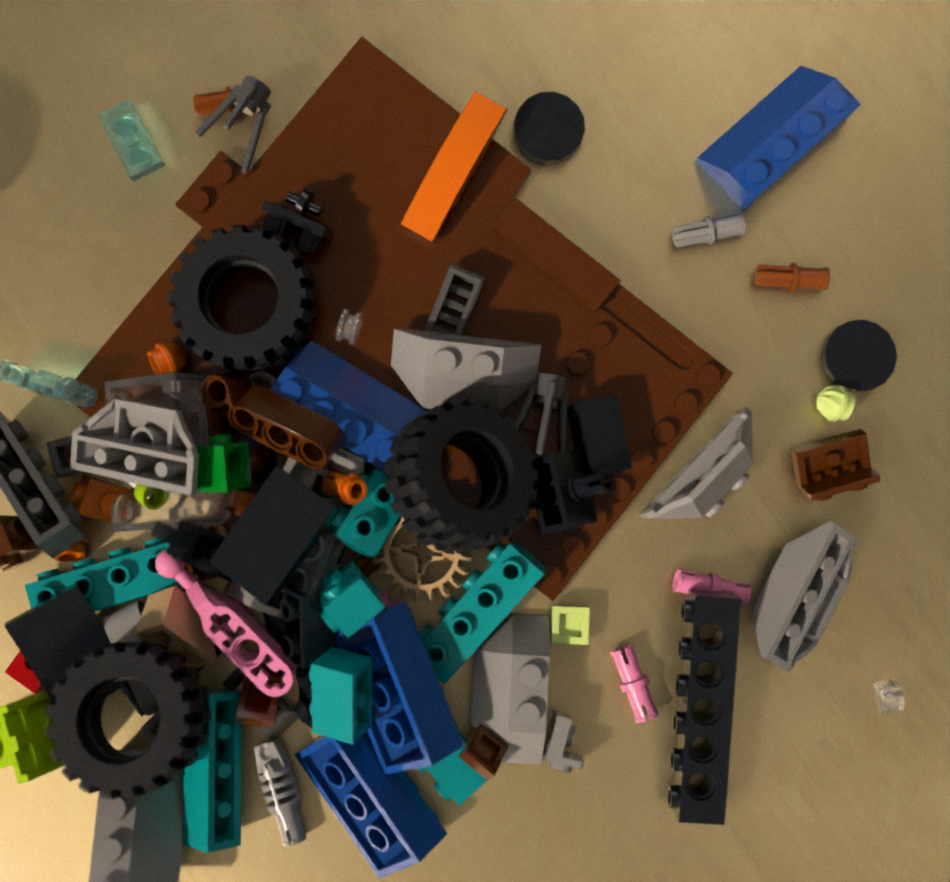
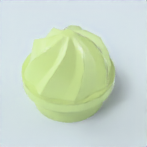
M828 386L817 395V410L827 420H846L854 410L855 396L852 392H848L844 386Z

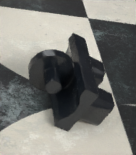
M305 188L300 196L291 191L288 192L285 201L294 205V210L265 199L261 210L267 212L263 228L267 229L273 236L277 234L284 239L290 223L300 227L293 246L308 254H314L323 238L330 239L334 230L307 217L308 212L319 217L323 211V206L313 202L315 191L310 188Z

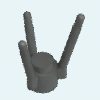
M245 76L241 85H235L230 95L195 132L197 137H201L233 103L235 108L224 123V128L227 130L232 127L242 112L250 116L257 112L241 169L243 174L249 172L265 116L271 108V105L267 102L271 90L257 78Z
M539 373L537 383L530 384L528 395L513 425L519 431L534 399L537 398L536 404L544 407L536 448L538 455L544 452L552 409H557L558 405L560 452L567 451V403L570 392L566 390V378L549 373Z

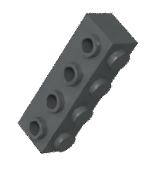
M0 411V488L36 546L50 557L55 558L86 537L79 527L84 520L71 503L66 506L60 496L65 494L63 487L53 475L47 477L42 468L47 463L35 447L29 449L24 440L29 438V435L17 419L11 422Z

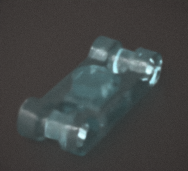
M11 360L0 362V380L20 389L86 408L93 406L97 401L98 394L96 389L87 384H82L74 378L66 377L61 380V376L44 370H39L38 375H36L33 370L27 367H20L19 364Z

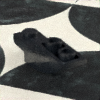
M287 583L283 589V599L280 602V611L284 619V635L281 638V647L285 656L298 665L296 668V679L299 684V701L296 706L297 714L301 722L312 729V716L310 714V703L312 701V685L309 679L310 667L328 649L338 647L331 629L320 616L322 612L309 595L292 584Z

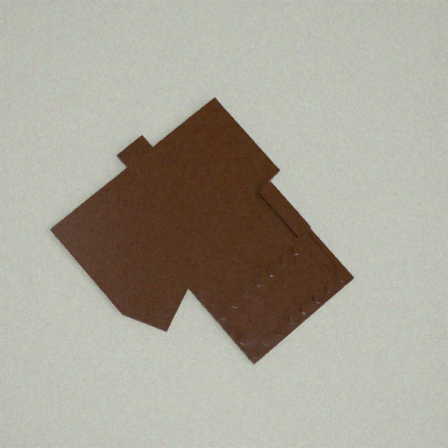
M361 37L247 174H243L241 172L242 166L220 150L176 202L175 206L202 228L62 395L90 418L114 399H125L178 409L182 412L194 444L208 443V436L212 435L202 398V384L210 375L231 373L233 371L222 369L201 358L179 337L180 330L173 325L169 315L171 312H174V307L168 304V292L175 290V285L169 281L172 271L180 272L183 264L178 259L184 251L190 255L196 249L193 242L202 236L207 241L213 238L212 230L223 227L226 232H232L233 225H245L252 231L255 226L263 228L267 212L261 210L265 199L271 202L275 201L294 210L295 206L285 201L288 192L291 191L300 196L305 188H310L315 191L313 202L323 206V211L319 217L308 212L307 217L334 230L330 239L323 238L314 254H308L293 246L300 227L290 223L284 236L287 243L297 251L313 275L312 279L317 287L319 296L316 299V305L319 308L318 318L313 319L311 324L314 331L310 339L304 338L300 346L302 348L312 340L421 407L391 366L394 328L424 331L450 264L454 263L486 277L462 335L541 344L538 374L549 373L567 379L566 390L570 392L567 407L579 401L617 395L632 468L612 473L614 478L602 480V484L615 481V489L608 494L592 496L598 522L541 535L535 504L528 506L531 509V514L525 523L519 524V530L512 536L502 539V542L507 545L514 538L547 567L545 574L534 587L554 601L733 373L619 284L621 281L619 278L518 200L516 195L530 176L532 169L493 139L475 174L471 175L455 208L451 209L435 241L432 242L401 225L421 183L461 114L364 37ZM249 268L232 273L223 280L215 293L213 301L215 320L223 329L234 334H246L259 329L271 318L278 301V288L272 277L260 269ZM454 277V280L452 282L453 284H456L470 291H472L474 286L473 284L463 281L456 277ZM451 291L447 294L448 298L465 305L467 304L468 298ZM445 305L441 309V311L460 319L463 314ZM438 318L435 325L454 333L457 326ZM174 342L185 350L186 364L177 376L173 378L166 376L160 379L153 371L147 352L155 349V344ZM291 353L285 358L287 363L278 368L272 365L267 367V372L254 373L253 371H246L245 375L249 378L252 387L261 386L271 390L284 368L295 355ZM529 389L501 411L499 415L507 414L515 422ZM535 398L519 430H522L528 439L525 441L528 450L533 449L535 458L560 452L559 405L557 409H552L544 452L538 455L536 448L544 407L537 405V398ZM567 408V451L576 450ZM446 445L441 459L444 482L457 501L466 507L476 509L482 491L479 471L473 460L465 452L454 446ZM268 447L271 456L270 469L266 474L252 478L262 481L263 484L276 466L284 469L289 458ZM343 447L344 450H346V451H348V452H350V453H353V452H351L350 450H348V449H346L345 447ZM365 460L364 467L366 470L378 469L381 471V469ZM197 492L193 496L186 495L229 531L238 521V519L231 517V512L218 510L222 492ZM499 542L485 547L489 551H492L499 544ZM344 545L336 564L346 566L357 558L358 553Z

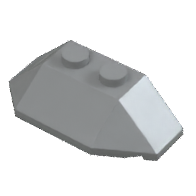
M394 328L391 366L422 408L432 409L437 405L440 406L447 401L455 399L461 402L465 399H474L481 402V406L488 403L497 407L499 414L529 389L531 383L537 382L541 344Z
M114 399L94 414L84 425H80L72 431L70 469L189 496L196 495L199 454L181 410L125 399Z
M747 407L738 410L639 515L643 519L703 518L705 515L710 518L723 506L724 501L721 498L730 488L736 491L749 478L746 471L753 465L751 411Z
M829 521L785 544L752 608L760 656L787 671H790L794 667L795 662L804 658L817 645L849 583L853 563L852 549L856 546L857 538L838 524Z
M512 613L474 652L470 726L475 728L481 724L508 747L502 760L504 763L542 764L546 737L550 666L549 615Z

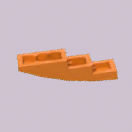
M476 91L473 93L433 161L401 225L432 242L436 240L451 209L455 208L471 175L475 174L508 110L507 108Z

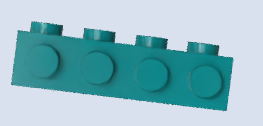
M155 538L144 542L145 549L132 553L131 548L126 547L109 552V560L96 563L95 558H89L73 563V571L60 574V570L57 568L36 574L38 581L25 585L30 607L33 608L76 583L94 612L140 599L173 586L179 587L181 585L174 578H164L155 567L156 557L161 551L168 549L170 544Z
M514 538L507 545L500 541L486 557L491 562L482 573L475 569L461 585L466 589L464 594L458 600L451 596L437 612L442 617L434 627L427 623L419 632L424 647L429 654L436 677L444 685L545 574L547 567Z
M219 687L207 688L209 698L203 699L204 709H211V721L204 723L203 730L209 732L206 744L198 746L196 750L200 756L193 765L184 769L185 774H183V845L206 853L241 845V724L236 723V713L241 691Z

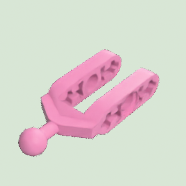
M167 549L161 551L156 557V570L164 578H174L186 590L192 605L199 613L206 635L263 693L268 696L277 697L288 692L292 686L296 663L285 656L281 643L270 634L268 629L243 603L228 595L219 593L203 581L197 580L185 568L186 563L172 558V555L166 553ZM225 613L230 616V620L227 619L224 622L218 619L219 616L221 617ZM241 626L242 628L235 637L231 631L236 632L238 627ZM243 640H254L259 645V649L254 651L247 649L243 645ZM269 654L273 659L269 660L265 655ZM262 662L274 672L282 669L285 672L284 675L282 674L283 685L274 683L270 686L267 683L269 678L268 672L261 667L259 673H256L253 668Z

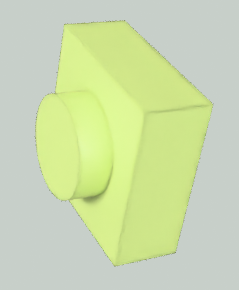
M552 605L551 644L589 645L590 607Z

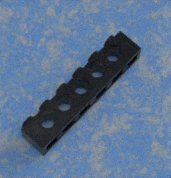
M688 589V600L683 599L681 604V621L686 622L685 637H680L678 643V656L680 660H683L682 674H677L675 685L676 696L681 697L680 711H674L673 732L678 734L677 748H672L670 754L671 771H675L674 785H669L668 807L673 808L678 821L683 823L725 825L741 598L734 592ZM705 624H716V632L711 638H700V630ZM702 662H713V669L709 674L705 676L697 675V668ZM699 700H711L710 707L706 711H694L695 704ZM697 737H708V742L703 748H691L692 742ZM695 774H705V779L701 784H689V780Z

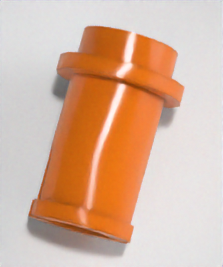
M331 471L327 475L330 478H334V480L326 477L323 478L322 488L324 492L330 496L339 497L345 504H357L367 494V485L364 479L357 474L343 475L339 472Z

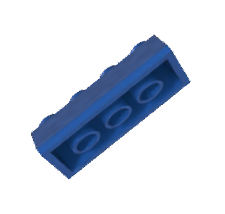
M800 66L697 157L696 161L744 212L845 122L861 104L837 78Z
M312 340L284 368L271 391L333 420L344 432L345 440L342 446L384 472L386 459L394 455L390 453L389 448L393 440L400 436V430L406 424L427 412V410Z
M406 601L383 609L349 638L340 629L336 632L332 631L339 649L372 657V726L367 732L384 775L432 766L464 746L457 724L450 712L443 689L438 682L429 659V654L424 647L415 624V619Z
M367 731L353 745L321 735L295 754L303 769L378 878L421 862L447 835V832L440 824L438 816L429 808L418 792L415 783L408 778L404 771L384 775Z

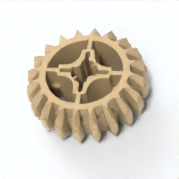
M400 515V520L396 522L380 549L383 550L384 556L373 558V564L378 565L385 562L387 567L378 573V577L382 579L391 574L394 579L388 583L387 589L391 591L398 583L401 584L403 588L400 591L399 597L402 599L408 595L409 589L414 590L413 599L416 603L421 601L422 591H427L429 602L436 600L435 589L437 588L440 589L444 597L449 596L450 591L446 583L450 582L454 587L459 588L462 583L455 576L456 572L466 576L470 572L467 567L460 565L461 560L472 561L474 555L471 553H456L455 551L448 553L437 551L435 544L427 546V548L443 555L434 554L432 558L427 556V562L422 564L421 571L419 555L413 553V551L404 550V548L412 549L414 545L419 547V541L416 539L413 543L394 542L397 534L403 528L401 523L404 521V518ZM393 554H399L412 560L414 564V580L402 574L395 564ZM436 560L453 561L451 568L444 576L431 582H425L427 569L431 562Z

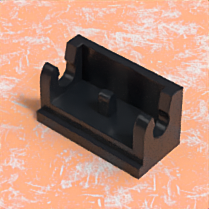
M617 395L579 401L567 407L576 450H582L587 474L604 468L609 469L612 473L632 468Z

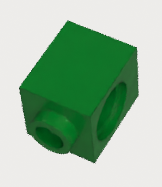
M218 434L208 436V443L195 445L199 454L197 492L228 493L252 486L248 441H232V434Z

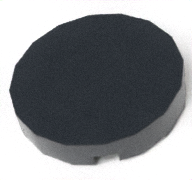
M540 92L527 98L519 107L514 120V139L520 151L530 160L538 163L559 164L571 158L579 149L585 132L584 116L578 105L568 96L557 92Z
M867 320L848 321L834 329L824 341L821 352L822 365L827 376L831 377L835 382L834 384L844 386L847 391L854 393L870 391L884 384L894 372L897 361L895 343L889 333L877 323Z

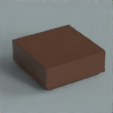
M479 724L471 731L458 757L483 778L489 780L495 776L508 747Z

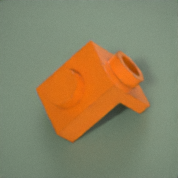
M83 474L81 481L74 483L70 492L69 502L73 503L72 505L80 515L122 526L133 490Z

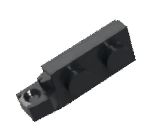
M181 520L177 529L159 521L156 522L151 536L170 544L166 553L172 555V558L232 582L231 578L209 562L226 537L189 521L187 523Z

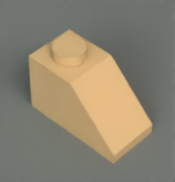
M173 586L148 595L135 634L148 643L167 646L170 652H179L187 658L185 663L187 667L198 669L216 663L217 654L213 641L204 632L199 613L195 610L186 592Z

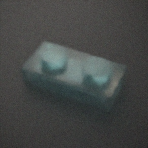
M130 99L98 114L111 143L133 182L166 166L135 105Z

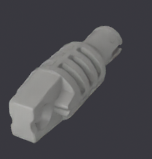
M279 738L260 742L254 747L258 778L261 781L262 791H264L267 809L272 815L276 816L283 846H290L291 841L293 845L303 842L307 836L304 833L297 809L301 798L294 781V774L291 771V764Z

